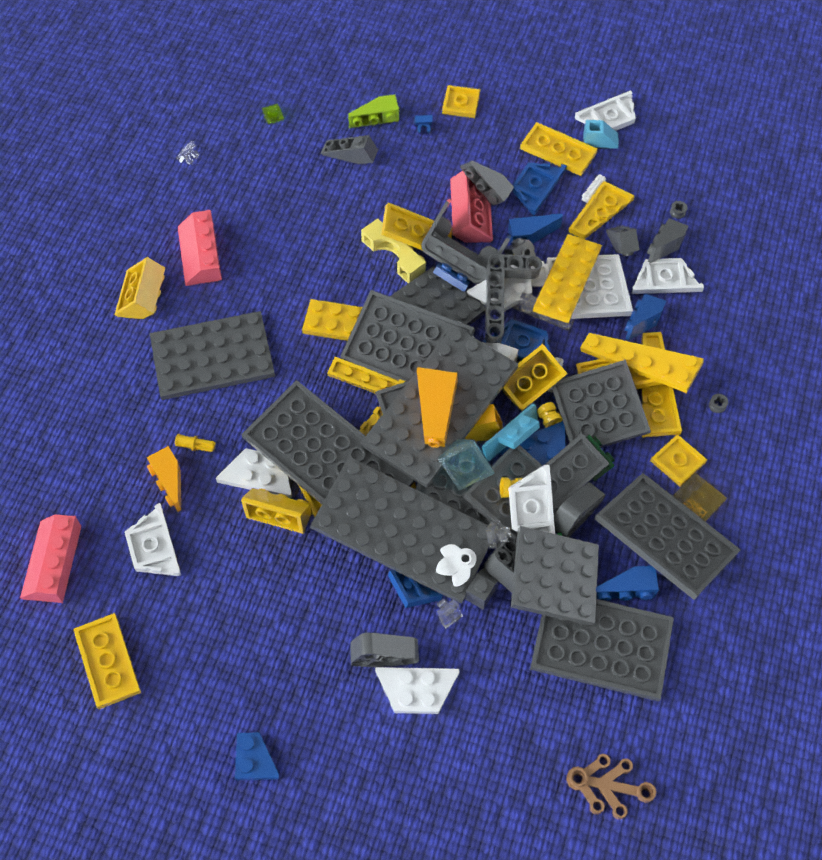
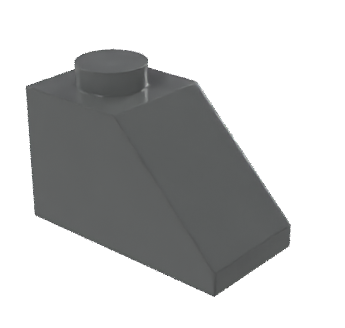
M622 225L606 229V233L616 253L630 256L634 254V251L639 250L635 228Z
M485 566L472 580L466 590L467 594L465 600L483 610L500 584L498 580L486 571Z

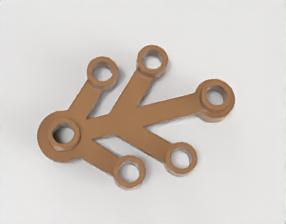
M600 754L596 761L584 769L574 767L569 770L566 776L569 787L582 792L590 804V811L595 815L603 812L604 803L596 798L589 786L600 790L612 807L613 816L619 820L627 815V808L618 801L612 791L637 796L644 803L651 802L656 796V789L649 782H644L640 786H634L613 781L622 774L630 773L633 764L629 759H622L618 766L600 778L591 777L597 770L606 769L610 765L609 756ZM600 758L606 759L607 764H606V765L600 764L599 759H600ZM622 763H627L629 765V769H623ZM574 776H580L582 781L576 783ZM642 790H647L649 797H644L641 793ZM593 804H600L601 810H595ZM616 808H621L624 814L622 816L618 815Z

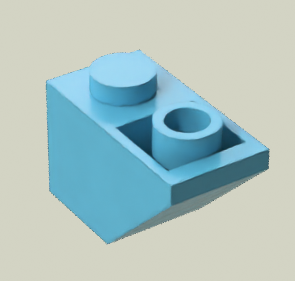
M586 120L583 142L596 148H618V133L603 120Z

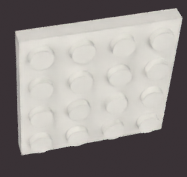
M619 254L598 256L571 319L631 316L633 308ZM557 257L547 258L546 264H549V273Z

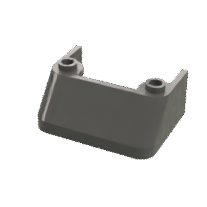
M448 199L422 241V250L437 261L448 264L455 272L464 274L470 281L479 284L486 280L488 258L493 254H502L511 236L507 235L499 250L492 246H486L479 255L448 237L452 225L447 218L443 217L452 201Z

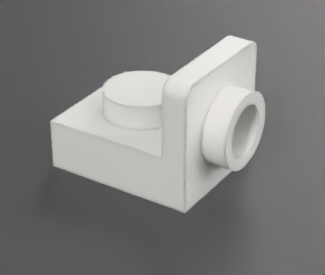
M542 261L539 276L536 279H531L532 287H543L549 275V264H544V261Z

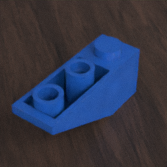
M550 214L509 219L508 234L511 236L510 243L515 239L522 238L530 240L533 244L561 228L563 215Z
M644 294L642 300L638 299L635 310H633L630 320H628L625 331L628 332L626 340H631L657 326L666 301L648 294Z
M635 566L597 586L596 599L603 601L611 599L628 601L632 598L650 600L656 596L659 590L656 569L653 566Z

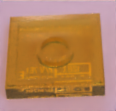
M694 473L673 495L674 498L705 522L727 499V497L697 473Z

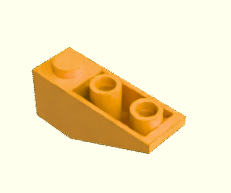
M167 446L147 457L149 462L147 468L152 477L156 475L158 478L156 484L160 491L165 490L167 493L165 499L169 506H174L177 512L181 511V469L171 449Z

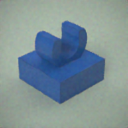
M432 115L415 116V126H418V133H421V127L423 126L427 128V133H430V125L433 122Z

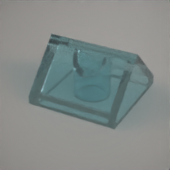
M457 439L438 457V460L459 491L495 474V471L475 440Z

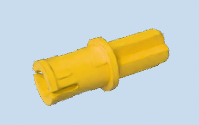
M177 434L175 438V446L189 448L192 451L213 452L215 450L216 444L214 441L199 439L198 436L191 437Z

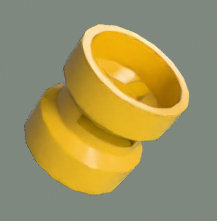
M553 402L545 403L537 409V414L539 418L543 419L545 428L562 422V417L556 412V406Z
M502 477L500 480L501 498H509V487L523 478L510 480L509 478Z

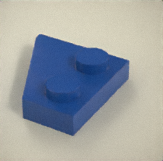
M237 733L235 780H279L280 776L260 733Z

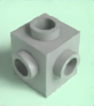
M522 238L513 240L512 244L504 249L506 255L536 256L534 245L530 240Z

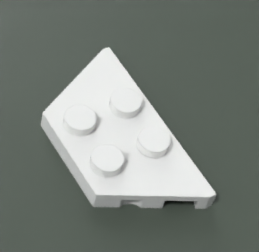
M630 90L576 112L575 119L584 124L586 120H603L615 131L635 123L636 119L635 112L633 111L632 92Z
M682 258L658 259L652 263L645 259L633 286L632 294L702 292L704 285L697 282L694 278L695 274L687 267Z
M505 278L504 312L532 296L531 279ZM486 280L467 290L466 293L468 296L480 300L486 306ZM492 281V282H491V283H493V284H495V285L499 284V283L496 282V281ZM492 298V299H491V300L494 301V302H498V301H499V300L496 299V298Z
M245 448L216 478L217 483L249 490L252 488L258 490L265 489L272 494H284L290 499L292 498L288 476L256 450Z
M546 464L509 487L511 525L515 531L520 526L555 534L550 465Z
M159 503L154 506L155 509L150 514L141 517L137 524L132 525L125 531L134 569L136 572L180 576L181 572L162 506Z
M375 667L376 675L383 686V690L390 701L394 713L439 714L456 678L459 676V669Z

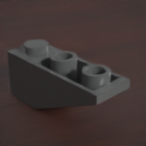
M366 135L327 140L321 154L351 163L366 164L374 162L378 148L371 137Z
M469 161L460 166L464 174L493 206L504 202L514 188L503 174L475 161Z
M668 218L666 224L661 225L653 243L650 244L647 254H650L648 262L652 263L679 250L689 226Z

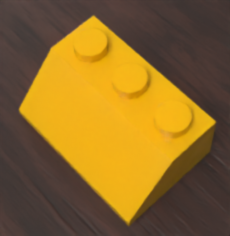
M146 257L126 271L115 316L145 319L153 315L157 309V299L161 294L160 287L165 278V267Z
M541 344L518 363L517 370L502 388V391L522 411L566 376L567 372L548 349Z
M252 488L241 500L246 518L302 534L305 532L312 513L310 504L305 500L290 499L284 494H272L265 489L258 490Z

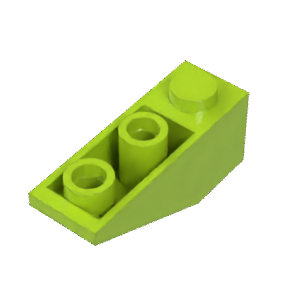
M396 95L377 97L348 114L349 128L399 121V107Z

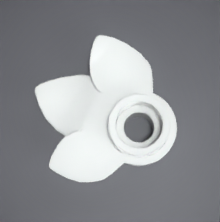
M453 544L446 545L440 549L444 558L438 563L436 572L446 576L452 575L453 584L455 587H458L470 578V569L476 564L477 558L471 549H460ZM464 555L470 557L468 562L462 561Z

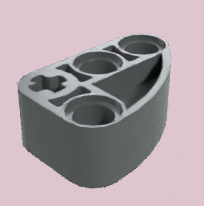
M590 482L585 484L566 499L554 516L555 532L562 533V536L570 537L595 511L606 494Z
M505 538L484 565L490 575L512 592L516 541L512 538Z
M363 633L350 642L351 665L393 667L419 662L418 639L414 637Z

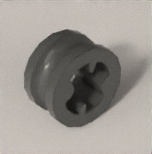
M682 201L672 203L670 209L671 216L676 219L683 218L687 211L686 203Z
M714 394L709 402V408L714 413L724 412L728 405V399L723 394ZM716 401H719V404L722 403V405H721V406H717L718 403L715 404V402H716Z

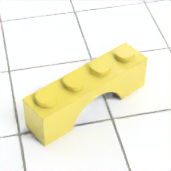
M378 218L361 230L362 241L373 252L388 250L399 257L397 274L407 283H410L426 272L425 259L414 252L411 246L381 235L383 223Z

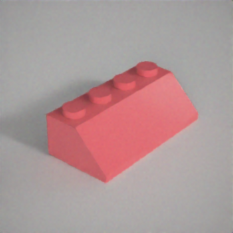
M462 171L451 178L453 235L465 243L492 242L491 203Z
M211 210L193 212L178 226L185 285L221 281L222 277Z
M55 514L40 521L20 597L22 600L63 603L81 530V525L76 516Z

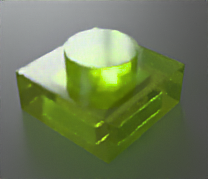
M278 104L262 108L267 124L284 120Z

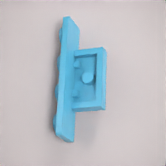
M531 404L482 446L485 461L489 462L506 446L512 449L517 448L540 428L539 421H537L538 415L535 404Z

